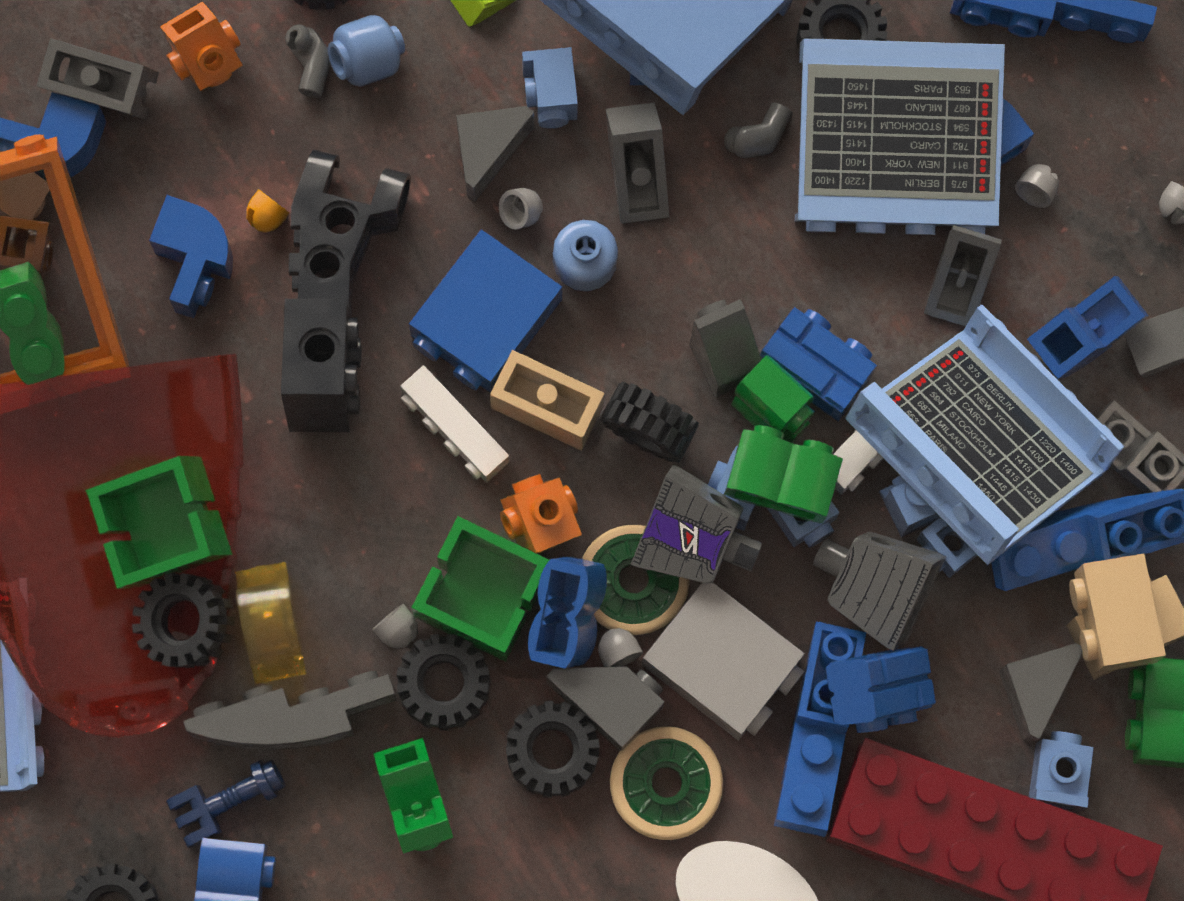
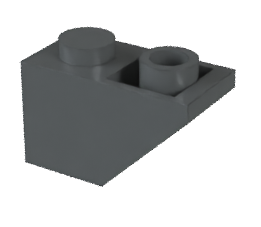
M741 299L728 305L725 300L716 301L698 312L699 318L695 319L693 323L690 348L715 398L736 389L747 374L762 360Z

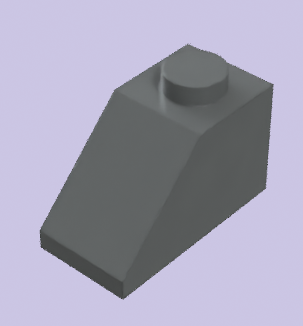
M655 102L606 109L609 151L620 223L670 217L663 134Z
M628 667L553 669L546 676V683L568 704H571L572 708L577 711L580 709L584 712L586 718L590 723H593L595 729L618 751H622L637 734L641 733L663 709L665 703L659 697L663 692L662 687L643 670H640L635 675Z

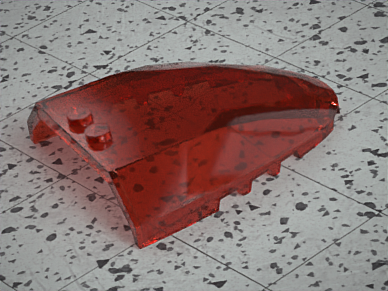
M236 353L62 375L31 385H27L23 381L0 384V640L31 693L44 708L75 729L107 737L131 736L154 731L172 722L189 708V702L204 681L212 676L218 660L217 657H209L211 663L205 666H195V668L170 667L162 665V662L151 660L147 657L150 651L140 649L137 641L141 640L143 636L142 634L133 633L132 624H140L141 616H134L132 613L134 606L143 607L144 601L138 598L141 591H152V588L148 584L136 588L117 589L103 544L110 541L132 539L129 532L124 534L99 533L86 489L177 456L201 457L215 501L207 503L206 506L208 511H219L232 555L182 573L213 580L211 584L219 585L225 591L221 597L228 599L232 570L237 564V553L235 552L237 522L242 513V504L239 501L240 469L243 467V427ZM187 600L181 601L172 607L168 616V629L174 638L184 641L196 633L200 621L197 608Z

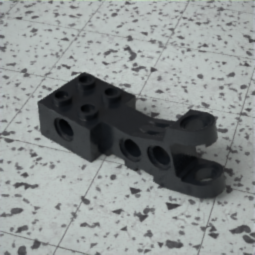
M316 149L312 150L291 206L290 226L291 230H294V247H300L299 253H289L288 271L289 276H292V292H298V299H285L281 397L289 432H350V415L360 414V385L357 384V368H361L362 343L361 338H359L358 317H352L353 282L372 236L398 231L410 192L411 175L408 173L385 168L378 181L371 205L328 194L334 167L339 168L340 166L339 155ZM340 224L352 227L350 231L344 234H335L330 231L333 227ZM323 268H332L338 271L330 278L324 279L315 276Z

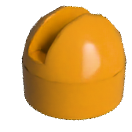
M259 189L250 199L246 209V219L250 225L255 227L256 230L265 233L274 231L281 226L290 214L289 211Z

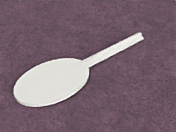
M717 841L700 845L691 850L682 859L676 873V889L680 901H818L810 885L792 866L766 850L745 843Z

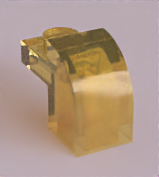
M286 561L236 571L238 588L236 590L239 615L255 684L306 674L302 639L294 611Z

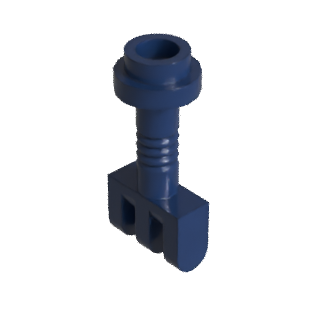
M259 760L251 764L252 776L206 798L199 785H195L169 798L166 802L170 811L180 809L190 803L193 809L175 819L179 830L196 822H199L201 829L191 832L183 838L187 848L200 844L202 838L210 839L222 833L215 817L228 811L229 808L232 809L234 806L242 804L243 801L246 802L260 794H263L267 801L277 798L279 796L278 791L285 788L286 785L275 762L270 760L263 763V761Z

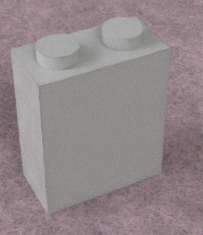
M702 582L643 657L642 666L739 741L746 730L755 736L771 716L773 711L766 705L777 690L786 696L805 672L797 666L805 653L716 584Z

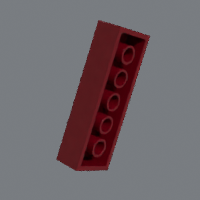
M864 738L858 745L825 841L987 901H1146L1163 845L868 738Z

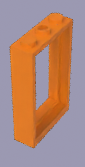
M44 135L28 136L16 141L14 149L0 152V181L44 170L100 346L64 356L65 367L62 375L31 385L24 383L15 370L0 374V414L130 377L128 358L57 137L45 140Z

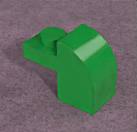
M423 738L373 753L403 854L413 850L427 851L437 847L442 841L454 838Z

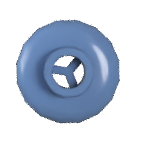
M369 15L341 25L334 32L333 42L328 44L329 60L336 75L341 80L347 79L352 85L358 87L394 75L399 69L400 55L405 52L404 40L399 29L396 26L390 27L382 17L376 15Z
M580 220L570 223L559 232L554 241L553 265L556 275L565 285L574 290H595L610 281L616 271L618 247L615 237L607 227L596 221Z

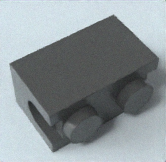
M50 38L36 86L146 120L149 108L142 105L147 92L146 85L148 82L156 84L160 72L137 63ZM66 57L70 58L64 82L59 81L58 75L61 63Z

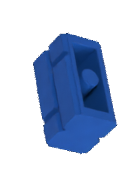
M794 307L760 353L761 359L766 355L773 358L814 396L812 403L839 421L870 380L877 365L870 360L873 355L863 344L852 338H848L844 342L829 332L832 327L831 324L819 313L810 309L803 313Z
M923 646L867 654L831 662L826 667L829 691L834 692V696L830 698L834 722L839 725L856 724L857 733L887 729L888 725L918 721L916 711L931 708L936 703L933 682L927 677L931 673L928 650L923 648Z

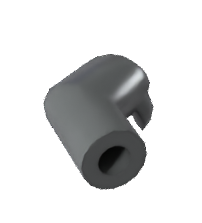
M301 24L294 25L287 31L285 42L304 67L298 91L308 97L321 98L331 65L328 47L313 28Z
M771 103L761 124L743 126L742 128L738 126L730 128L724 137L725 148L740 158L770 154L776 149L792 118V111L781 104Z

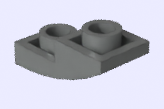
M1184 307L1140 322L1125 334L1138 371L1143 378L1184 362Z
M1115 400L1109 402L1098 414L1096 419L1109 428L1113 435L1125 446L1110 468L1145 493L1175 490L1184 479V454L1158 431L1154 433L1149 432Z

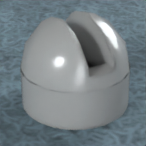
M1035 164L1022 173L1015 185V190L1019 197L1028 204L1039 208H1046L1057 194L1059 179L1056 173H1051L1049 166Z
M1173 181L1168 184L1159 201L1160 213L1163 217H1167L1173 212L1170 220L1172 224H1184V187Z
M527 188L508 190L501 196L499 201L500 217L504 224L511 229L530 227L539 220L540 213L543 210V203L539 195Z
M402 604L382 619L372 630L387 646L400 649L407 647L415 639L418 633V624L414 615Z
M621 628L607 631L602 636L598 645V653L604 667H623L643 654L636 638L629 631Z

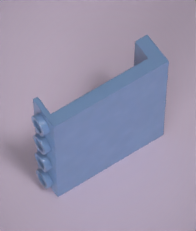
M793 0L540 1L679 113L684 115L695 104L702 87L777 13L784 16L788 12Z

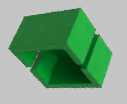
M177 456L86 489L99 533L124 534L129 532L132 539L110 541L103 544L117 589L142 587L148 585L156 578L165 579V574H179L232 555L219 511H208L206 506L207 503L215 501L201 457Z
M457 516L437 556L439 568L447 571L443 579L442 571L432 566L411 607L414 618L447 634L457 635V638L464 641L466 639L474 647L506 662L526 622V611L522 610L521 607L531 612L538 598V585L541 573L549 559Z

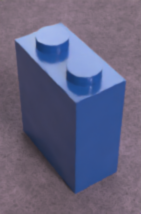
M481 229L410 321V333L415 339L412 345L430 360L436 362L441 357L454 366L455 369L452 372L454 376L469 388L477 390L479 386H482L491 393L511 351L514 350L522 354L562 301V286Z

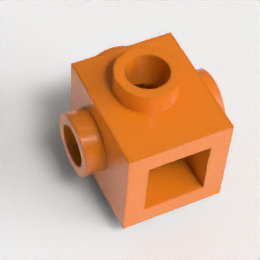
M203 2L160 26L173 50L166 57L181 81L189 77L200 91L206 87H214L224 83L231 77L233 71L243 66L234 50L241 46L234 30L227 20L219 23L217 17Z
M541 474L534 475L512 484L515 494L500 500L504 508L500 512V518L506 534L510 539H516L518 545L534 553H539L582 535L574 515L578 512L576 499L571 489L567 485H562L560 477L543 482Z

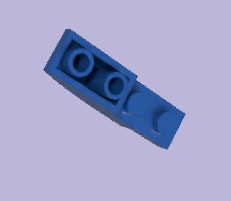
M953 0L950 14L960 16L961 20L971 25L985 26L991 23L1007 27L1009 32L1020 37L1030 38L1036 35L1045 37L1052 20L1060 21L1063 27L1073 31L1092 29L1108 33V36L1115 41L1133 43L1136 40L1144 42L1153 26L1157 7L1131 0Z
M1184 489L1121 497L1053 513L991 562L996 588L1008 591L1078 569L1084 563L1143 553L1148 554L1183 543Z
M817 621L815 623L790 736L774 826L825 837L827 834L843 746L849 724L839 725L834 722L830 699L834 696V692L829 691L826 667L831 662L862 656L866 632Z

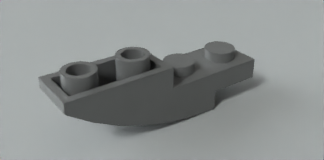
M369 671L348 679V688L330 694L327 687L306 692L298 696L300 704L294 706L290 705L287 693L283 688L274 690L272 684L259 686L242 694L244 701L224 707L223 701L202 705L193 710L195 717L183 722L186 731L192 737L218 745L257 750L299 749L328 744L355 736L349 716L397 701L388 674L378 677L377 671Z

